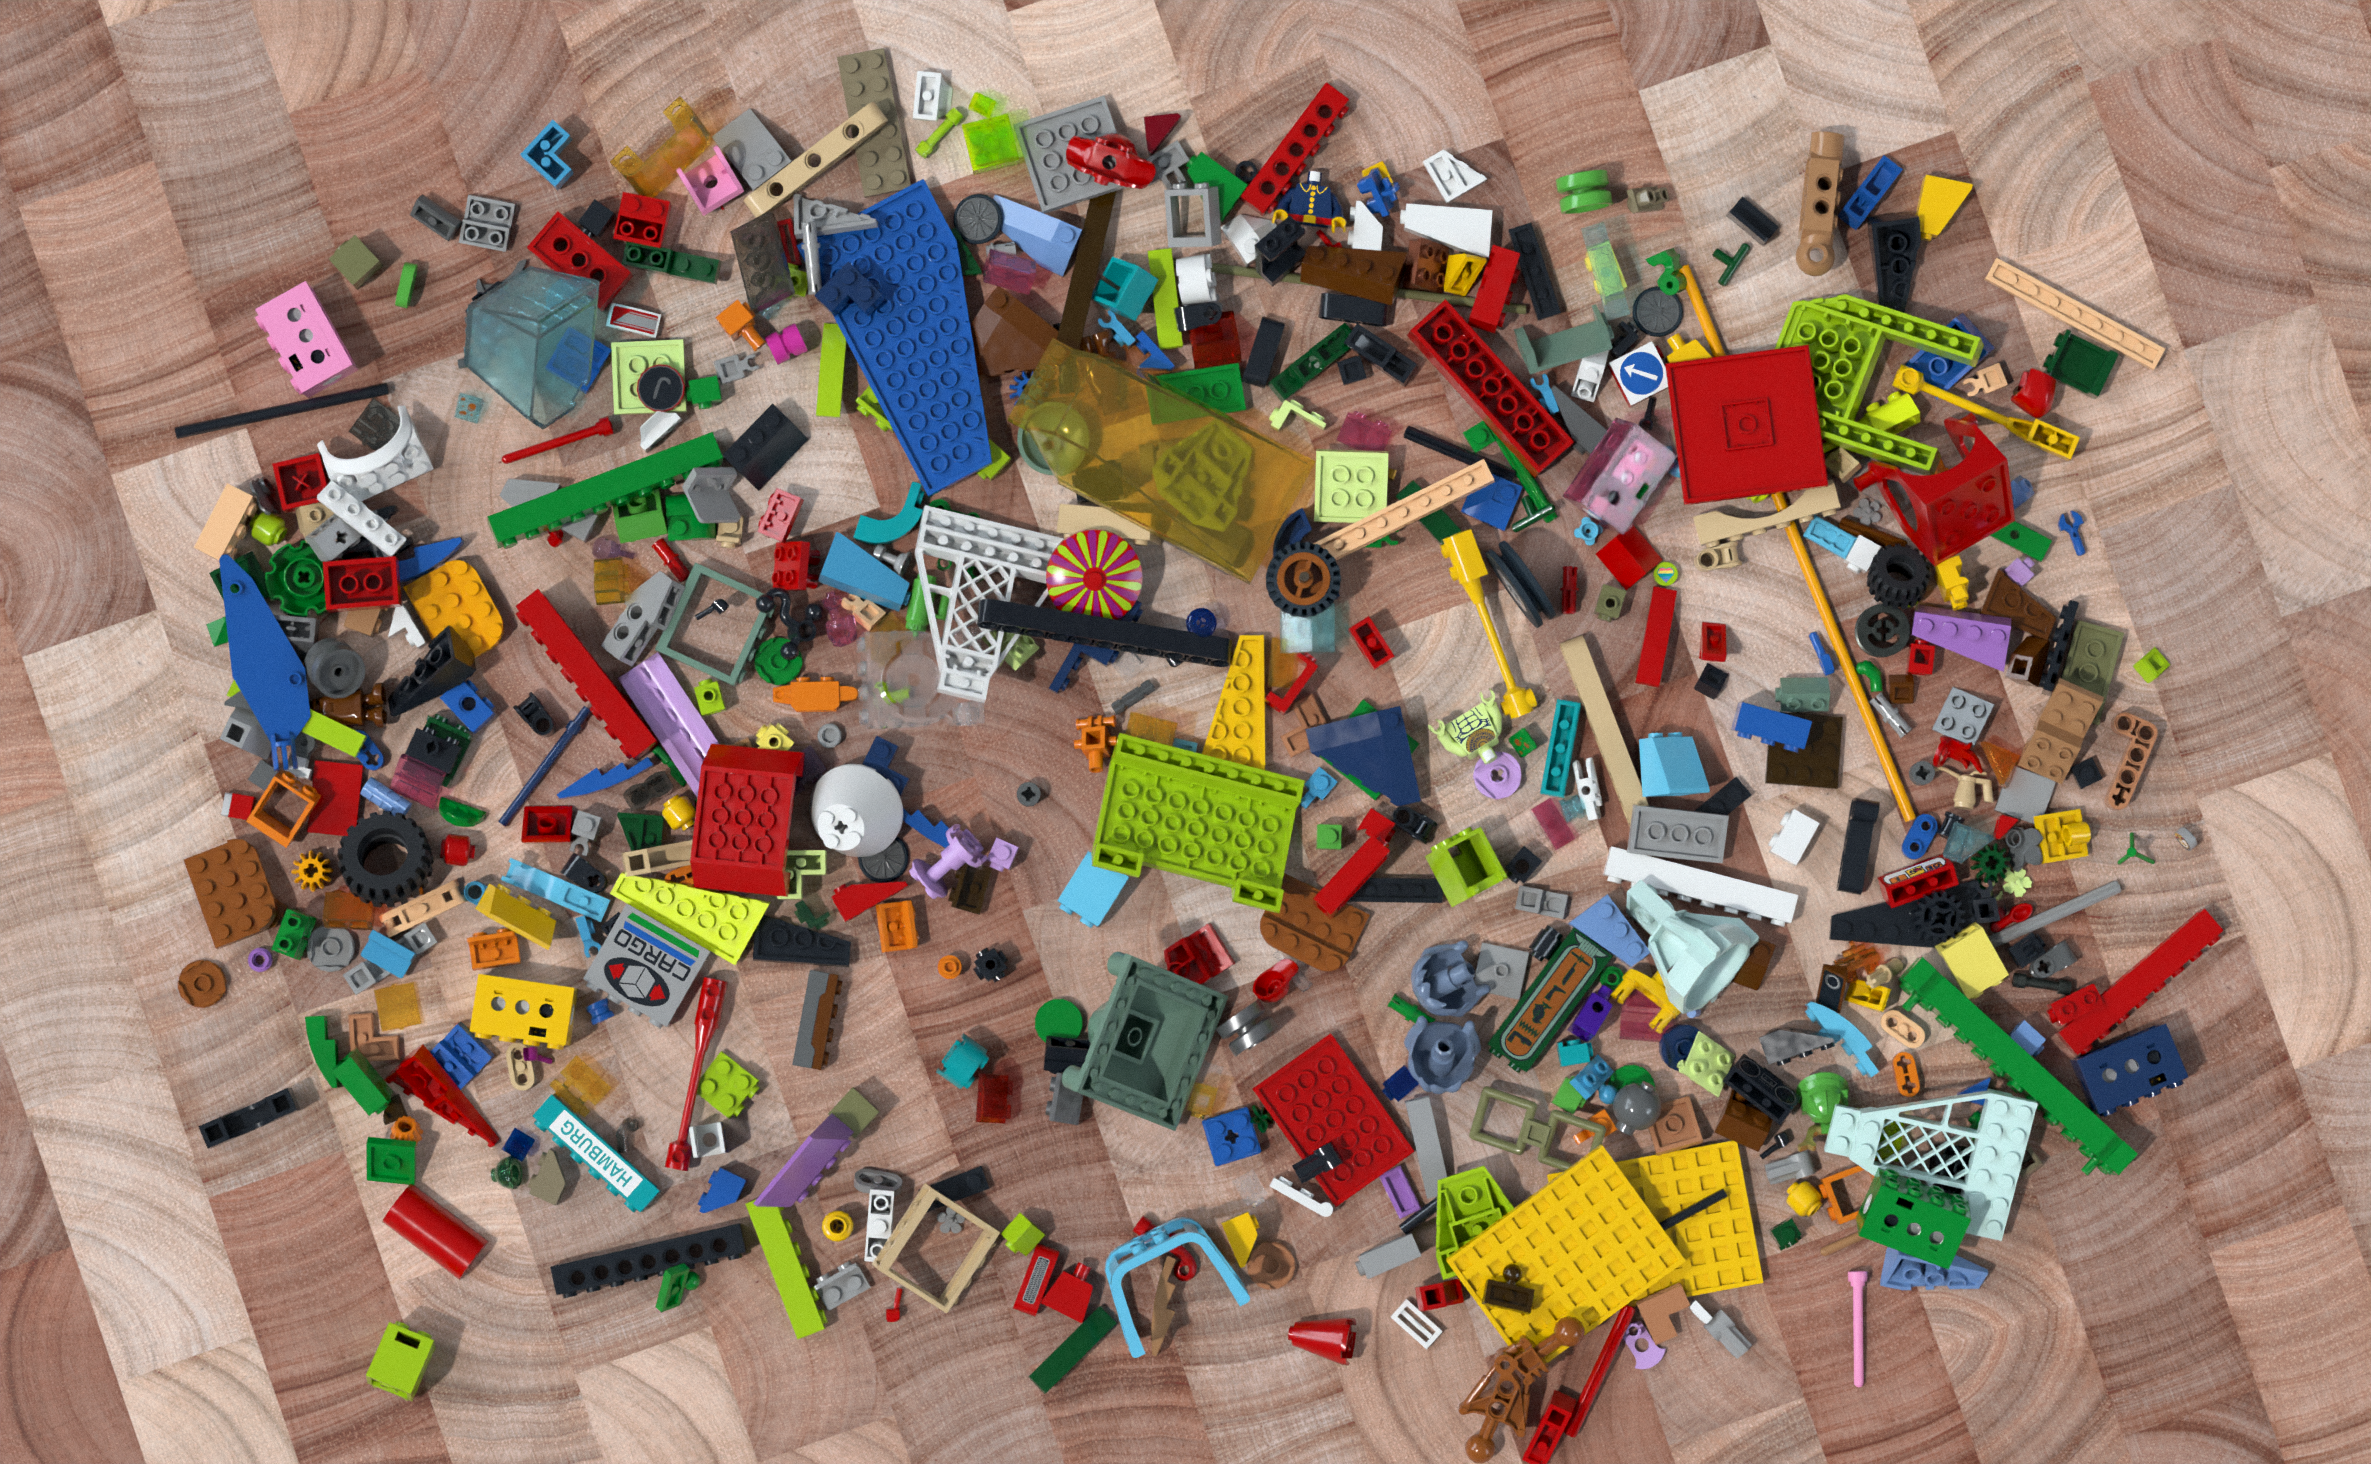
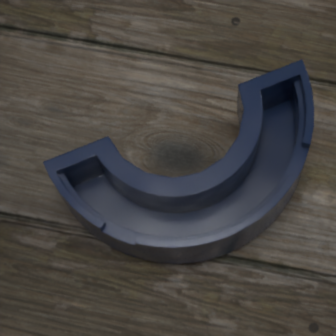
M1303 508L1292 513L1282 523L1274 541L1273 557L1285 546L1301 542L1306 535L1311 533L1312 529Z

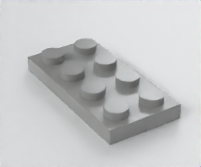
M1633 804L1627 852L1723 863L1729 816Z

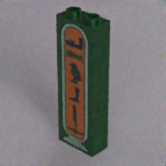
M1572 928L1487 1042V1045L1490 1046L1488 1051L1498 1059L1503 1056L1509 1060L1508 1066L1517 1073H1520L1521 1070L1527 1073L1613 956L1577 929Z

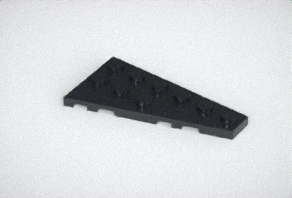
M1976 880L1961 883L1944 890L1947 896L1950 893L1955 895L1954 901L1960 900L1962 902L1961 906L1958 907L1963 908L1966 912L1960 915L1961 918L1966 920L1965 923H1959L1958 925L1962 930L1976 922L1973 900L1978 895V891L1975 888ZM1923 898L1892 909L1884 902L1832 915L1830 919L1829 940L1935 948L1936 945L1942 942L1938 938L1937 943H1934L1931 940V936L1926 940L1922 937L1924 932L1918 933L1916 931L1919 925L1914 924L1912 920L1918 918V916L1912 913V911L1919 910L1916 902L1920 901L1923 903L1925 901ZM1944 901L1935 902L1937 905L1941 906L1945 903L1948 904ZM1928 909L1925 911L1924 918L1927 916ZM1938 912L1936 914L1937 920L1940 921L1942 919L1941 913ZM1954 915L1951 917L1950 924L1953 922ZM1938 927L1934 928L1933 930L1930 929L1931 931L1935 932L1943 931L1941 928Z

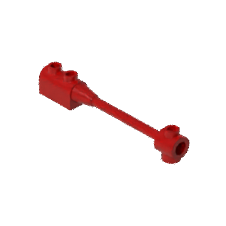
M707 977L703 978L694 1022L696 1052L678 1139L669 1143L664 1166L667 1168L682 1171L689 1170L692 1155V1146L687 1142L705 1052L709 1048L716 1029H719L728 987V982Z

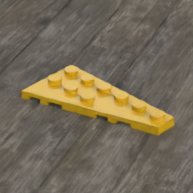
M1240 635L1202 751L1204 755L1265 770L1264 635Z

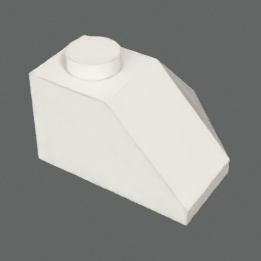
M1240 214L1223 225L1221 229L1245 266L1248 267L1256 262L1254 245L1277 225L1275 222L1273 224L1272 220Z

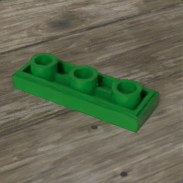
M2016 521L1989 535L2038 562H2042L2052 540ZM2011 531H2015L2017 533V539H2012L2010 537Z

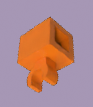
M1601 1109L1586 1119L1605 1126L1606 1132L1604 1137L1617 1130L1605 1109ZM1584 1129L1572 1137L1576 1144L1579 1145L1590 1137L1594 1139L1595 1133Z

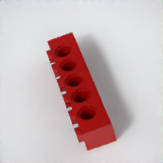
M1326 82L1240 196V200L1261 216H1264L1266 212L1271 214L1278 205L1276 201L1281 193L1285 195L1293 183L1290 182L1295 174L1299 176L1307 166L1304 163L1309 155L1314 157L1320 149L1319 141L1322 137L1328 138L1335 129L1333 123L1337 117L1342 119L1350 108L1347 106L1349 99ZM1326 107L1331 110L1332 115L1329 118H1322L1319 116L1318 111ZM1312 126L1316 128L1318 133L1315 137L1310 138L1305 135L1304 129ZM1298 145L1303 149V154L1298 157L1293 156L1290 153V148ZM1280 164H1284L1289 168V172L1281 176L1276 173L1275 168ZM1266 183L1272 184L1275 188V191L1270 195L1264 194L1261 190V187Z

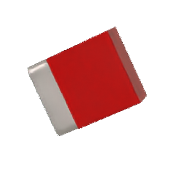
M225 792L221 816L247 820L253 811L255 797Z

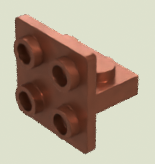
M1418 238L1417 241L1410 240L1403 288L1442 293L1449 247L1425 238Z

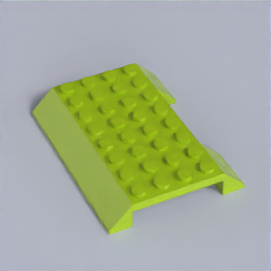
M1119 733L1109 764L1091 852L1092 866L1139 878L1143 865L1231 888L1232 902L1280 913L1284 890L1281 889L1295 813L1301 803L1305 780Z

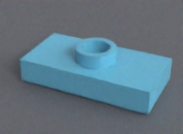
M1814 515V520L1809 523L1803 537L1845 559L1857 538Z

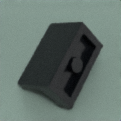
M1743 196L1726 215L1762 246L1779 228Z

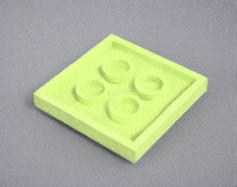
M683 339L611 343L614 415L656 413L644 406L637 393V383L641 374L651 366L660 364L676 369L682 376L686 387ZM686 390L681 403L666 413L687 412Z
M1316 449L1314 521L1355 523L1387 507L1389 451Z

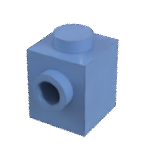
M2021 1020L2008 1034L2030 1056L2036 1057L2045 1048L2042 1044L2046 1039L2025 1020Z

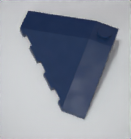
M1400 706L1305 729L1310 752L1316 757H1324L1333 763L1332 766L1345 775H1353L1361 780V784L1376 794L1380 792L1390 798V802L1397 807L1421 801Z

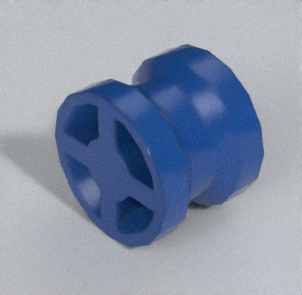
M607 998L585 1007L592 1017V1025L615 1016L613 1011L609 1010Z

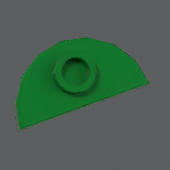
M444 797L440 798L438 808L440 815L447 822L455 826L473 827L480 824L485 818V811Z

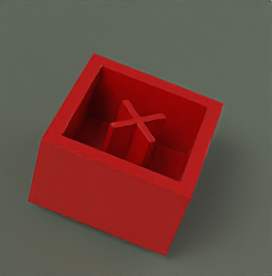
M320 453L272 463L284 512L289 513L296 511L300 506L321 503L317 500V496L329 484Z

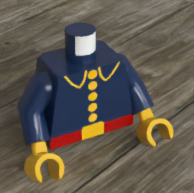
M1308 171L1307 184L1297 183L1296 188H1290L1280 199L1277 210L1272 218L1273 224L1276 219L1284 221L1288 216H1291L1300 225L1328 229L1332 227V233H1335L1336 227L1343 228V233L1346 232L1343 207L1337 195L1331 192L1330 187L1321 186L1322 173L1316 171Z

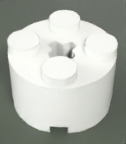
M1210 254L1176 259V273L1179 276L1178 287L1184 306L1217 301L1216 289L1214 287L1217 286L1216 275L1210 269L1212 268Z

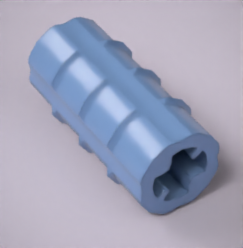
M373 777L369 778L360 792L362 796L379 806V808L391 811L393 816L397 812L406 815L412 806V803L403 798V796H400Z

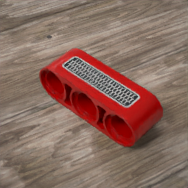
M1040 1243L1036 1245L1013 1309L1033 1317L1036 1316L1060 1251Z

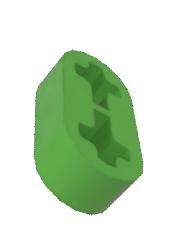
M405 262L395 301V305L408 309L410 305L418 264Z

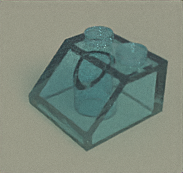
M1335 604L1329 606L1324 612L1307 618L1293 617L1290 614H1285L1280 609V653L1298 654L1300 652L1304 654L1307 652L1309 654H1328L1335 652Z

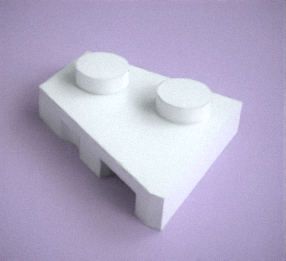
M1444 149L1422 162L1446 204L1487 180L1484 175L1477 173Z

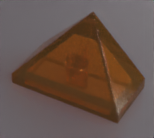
M1981 742L1980 744L2000 786L2003 789L2008 788L2020 755L1989 742Z

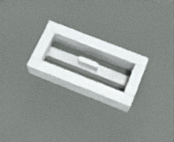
M1407 1299L1390 1316L1426 1349L1443 1332ZM1406 1306L1436 1332L1433 1335L1429 1333L1404 1310ZM1401 1313L1426 1335L1429 1340L1425 1342L1400 1320L1398 1315Z

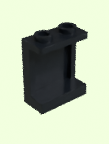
M1288 216L1254 245L1256 272L1272 287L1302 263L1306 253L1297 242V240L1305 235V229L1291 216Z

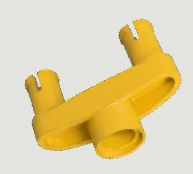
M1629 969L1622 977L1623 981L1611 993L1614 1000L1619 996L1617 1002L1623 1004L1631 992L1637 989L1661 1007L1660 1012L1649 1023L1652 1029L1657 1026L1655 1031L1660 1034L1672 1018L1675 1019L1681 1013L1669 1001L1665 992L1666 987L1659 971H1656L1652 978L1637 970Z

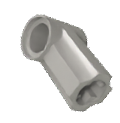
M1809 1150L1788 1156L1789 1158L1764 1165L1770 1185L1792 1178L1799 1179L1815 1174L1816 1171Z
M1721 1309L1707 1324L1703 1325L1736 1359L1752 1346L1735 1327V1323Z

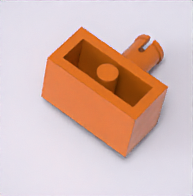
M737 299L715 317L733 342L742 335L754 351H757L766 343L753 327L756 324L753 317L756 315L746 301L741 304Z

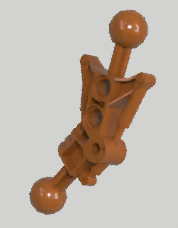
M1567 1316L1561 1318L1554 1327V1333L1538 1344H1535L1526 1335H1521L1518 1343H1513L1496 1351L1494 1365L1486 1375L1481 1377L1467 1398L1459 1404V1413L1461 1415L1477 1413L1486 1416L1479 1433L1472 1435L1465 1444L1466 1455L1471 1461L1483 1464L1492 1459L1496 1450L1492 1438L1499 1422L1512 1427L1518 1437L1526 1435L1530 1400L1529 1385L1536 1381L1535 1375L1538 1377L1543 1376L1541 1370L1546 1373L1550 1372L1545 1358L1546 1355L1561 1345L1572 1347L1582 1341L1585 1330L1582 1322L1576 1317ZM1515 1368L1524 1375L1523 1391L1521 1390L1520 1377L1516 1373ZM1497 1371L1499 1374L1493 1387L1483 1392L1490 1383V1378ZM1510 1381L1514 1385L1511 1388H1504L1501 1383ZM1501 1402L1504 1408L1498 1410L1493 1408L1492 1404Z

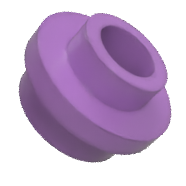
M256 948L248 956V964L254 971L264 972L272 965V955L267 949ZM260 955L265 958V962L261 965L256 961Z

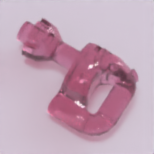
M835 591L825 593L826 598L822 599V603L829 610L831 618L830 621L825 623L828 639L835 647H844L856 641L858 635L854 615L840 617L841 596H836Z

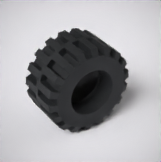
M1890 544L1885 547V550L1881 548L1877 555L1873 557L1867 576V587H1870V595H1875L1874 600L1883 602L1882 606L1887 607L1891 605L1892 609L1897 610L1898 607H1901L1903 610L1907 609L1908 605L1913 607L1917 601L1920 602L1929 583L1931 571H1929V562H1926L1927 558L1924 554L1920 555L1918 549L1912 550L1910 549L1911 546L1907 544L1905 547H1902L1901 544H1895L1892 547ZM1898 572L1905 575L1909 580L1898 581L1888 573Z

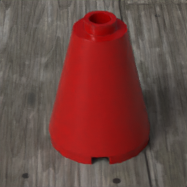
M1346 1317L1297 1321L1294 1326L1289 1328L1288 1340H1291L1292 1345L1338 1364L1349 1366L1350 1363L1347 1361V1358L1352 1359L1355 1348L1356 1332H1352V1325L1356 1326V1319Z

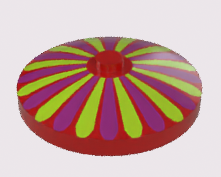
M1085 529L1069 535L1054 549L1046 568V585L1050 598L1058 610L1117 620L1125 615L1138 599L1142 587V568L1136 552L1121 536L1103 529Z

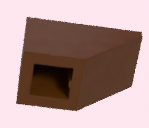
M2027 636L2011 654L2006 677L2017 684L2039 687L2050 641Z

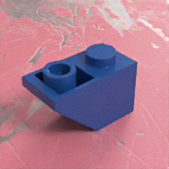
M722 1167L719 1171L714 1170L708 1181L709 1184H712L709 1192H703L698 1202V1205L701 1206L699 1212L707 1213L737 1202L747 1179Z

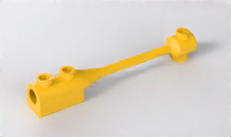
M1903 364L1899 366L1892 382L1893 387L1912 395L1923 391L2001 424L2004 428L2024 440V443L2066 461L2071 460L2080 439L2078 436L2038 419L2028 421L2010 416L2006 417L1925 382L1922 372Z
M1466 529L1443 539L1444 544L1440 545V550L1444 559L1450 558L1453 567L1448 568L1453 582L1459 581V584L1463 586L1473 604L1476 605L1507 687V691L1503 695L1504 701L1500 702L1504 716L1510 715L1511 719L1533 711V707L1537 706L1535 696L1531 688L1526 690L1524 687L1516 686L1484 602L1485 597L1480 577L1487 575L1488 572L1472 530Z

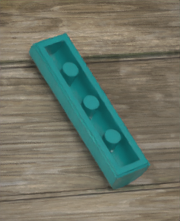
M1557 699L1540 790L1542 795L1557 798L1565 797L1581 703Z

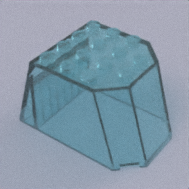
M529 266L468 305L464 365L530 422L541 429L550 426L574 410L577 405L574 402L581 387L583 385L587 386L591 380L600 282L595 279Z

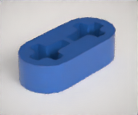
M355 730L367 736L364 742L367 748L364 750L361 748L357 756L358 759L369 770L377 771L381 769L385 763L383 753L365 731ZM370 751L374 756L379 755L377 759L379 764L377 766L374 764L368 765L367 762L370 758L366 752Z

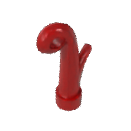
M1143 1215L1132 1231L1140 1236L1157 1226ZM1172 1232V1233H1170V1234H1168V1235H1169V1237H1172V1236L1176 1235L1177 1233H1173V1232ZM1182 1245L1170 1250L1169 1252L1181 1259L1174 1267L1176 1278L1181 1281H1189L1194 1278L1197 1265L1192 1255ZM1183 1266H1188L1189 1272L1187 1274H1183L1180 1271V1268Z

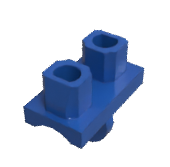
M1374 168L1371 169L1368 176L1363 177L1357 183L1360 193L1371 192L1374 197L1366 202L1367 208L1372 214L1381 213L1382 217L1390 214L1389 210L1395 205L1393 201L1398 199L1395 193L1400 189L1398 182L1391 183L1388 177L1382 178L1379 169Z

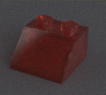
M1233 310L1222 312L1220 320L1214 324L1188 330L1195 369L1242 362Z
M979 1073L976 1122L1006 1124V1119H1011L1012 1105H1007L1008 1095L1013 1094V1081L1009 1080V1075Z

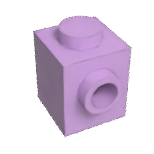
M996 837L987 857V861L991 862L990 867L1003 872L1004 868L1010 870L1019 847Z

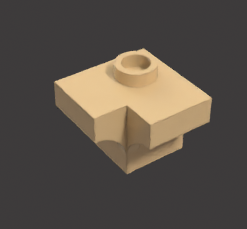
M322 503L300 506L295 511L300 534H303L305 538L335 513Z

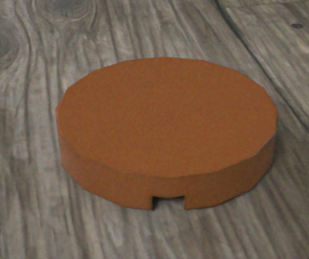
M197 960L189 963L182 969L178 981V990L186 1003L194 1007L207 1008L215 1005L222 999L226 992L227 980L223 970L217 964L211 961Z

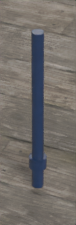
M583 706L574 720L568 722L565 726L567 728L499 819L498 822L505 827L508 825L574 735L577 736L581 731L582 727L580 726L591 713L590 709Z

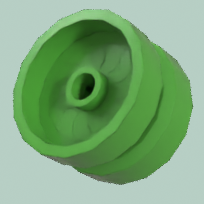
M1606 170L1578 172L1560 177L1555 181L1557 193L1568 195L1559 201L1561 214L1590 212L1609 207L1613 204L1610 191L1598 190L1609 184Z

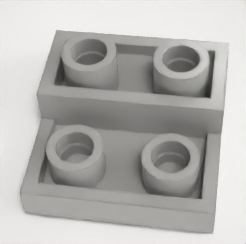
M469 194L465 216L462 220L459 243L506 252L516 203Z

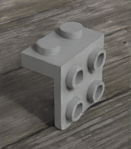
M734 467L693 468L684 482L682 488L700 523H737L740 520V514L728 491L738 475Z

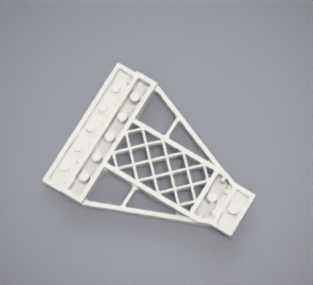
M927 505L924 506L915 556L939 673H941L937 692L981 703L985 702L991 677L1020 635L1015 634L1003 652H1000L1004 632L997 631L996 639L994 640L990 634L994 630L980 628L982 632L973 637L967 627L974 622L977 624L978 615L971 605L979 600L986 599L985 597L992 592L995 593L999 600L1010 602L1014 577L1046 584V568L1049 558L1064 538ZM923 554L955 562L956 569L952 588L928 583ZM975 566L981 575L972 579L966 569ZM993 572H1000L1004 581L995 585L989 575ZM962 574L967 583L959 587ZM984 578L990 589L981 593L975 583ZM1006 585L1005 593L1003 596L999 588ZM968 587H971L977 597L970 601H967L961 592ZM1048 589L1044 591L1035 606L1040 607L1049 595ZM930 592L945 595L949 598L941 638L939 637ZM958 596L963 605L954 609L956 598ZM966 608L972 619L963 623L957 613ZM953 618L959 627L950 631ZM962 630L968 641L959 645L952 635ZM985 636L992 646L982 651L976 641ZM971 644L976 651L964 648Z

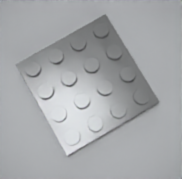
M1105 96L1013 124L1042 213H1049L1126 188L1111 182L1108 183V186L1094 182L1095 177L1078 171L1073 166L1068 165L1066 161L1067 146L1073 136L1095 140L1096 136L1101 137L1105 134L1117 133ZM1107 155L1103 159V166L1109 170L1113 169L1116 166V159L1111 155Z

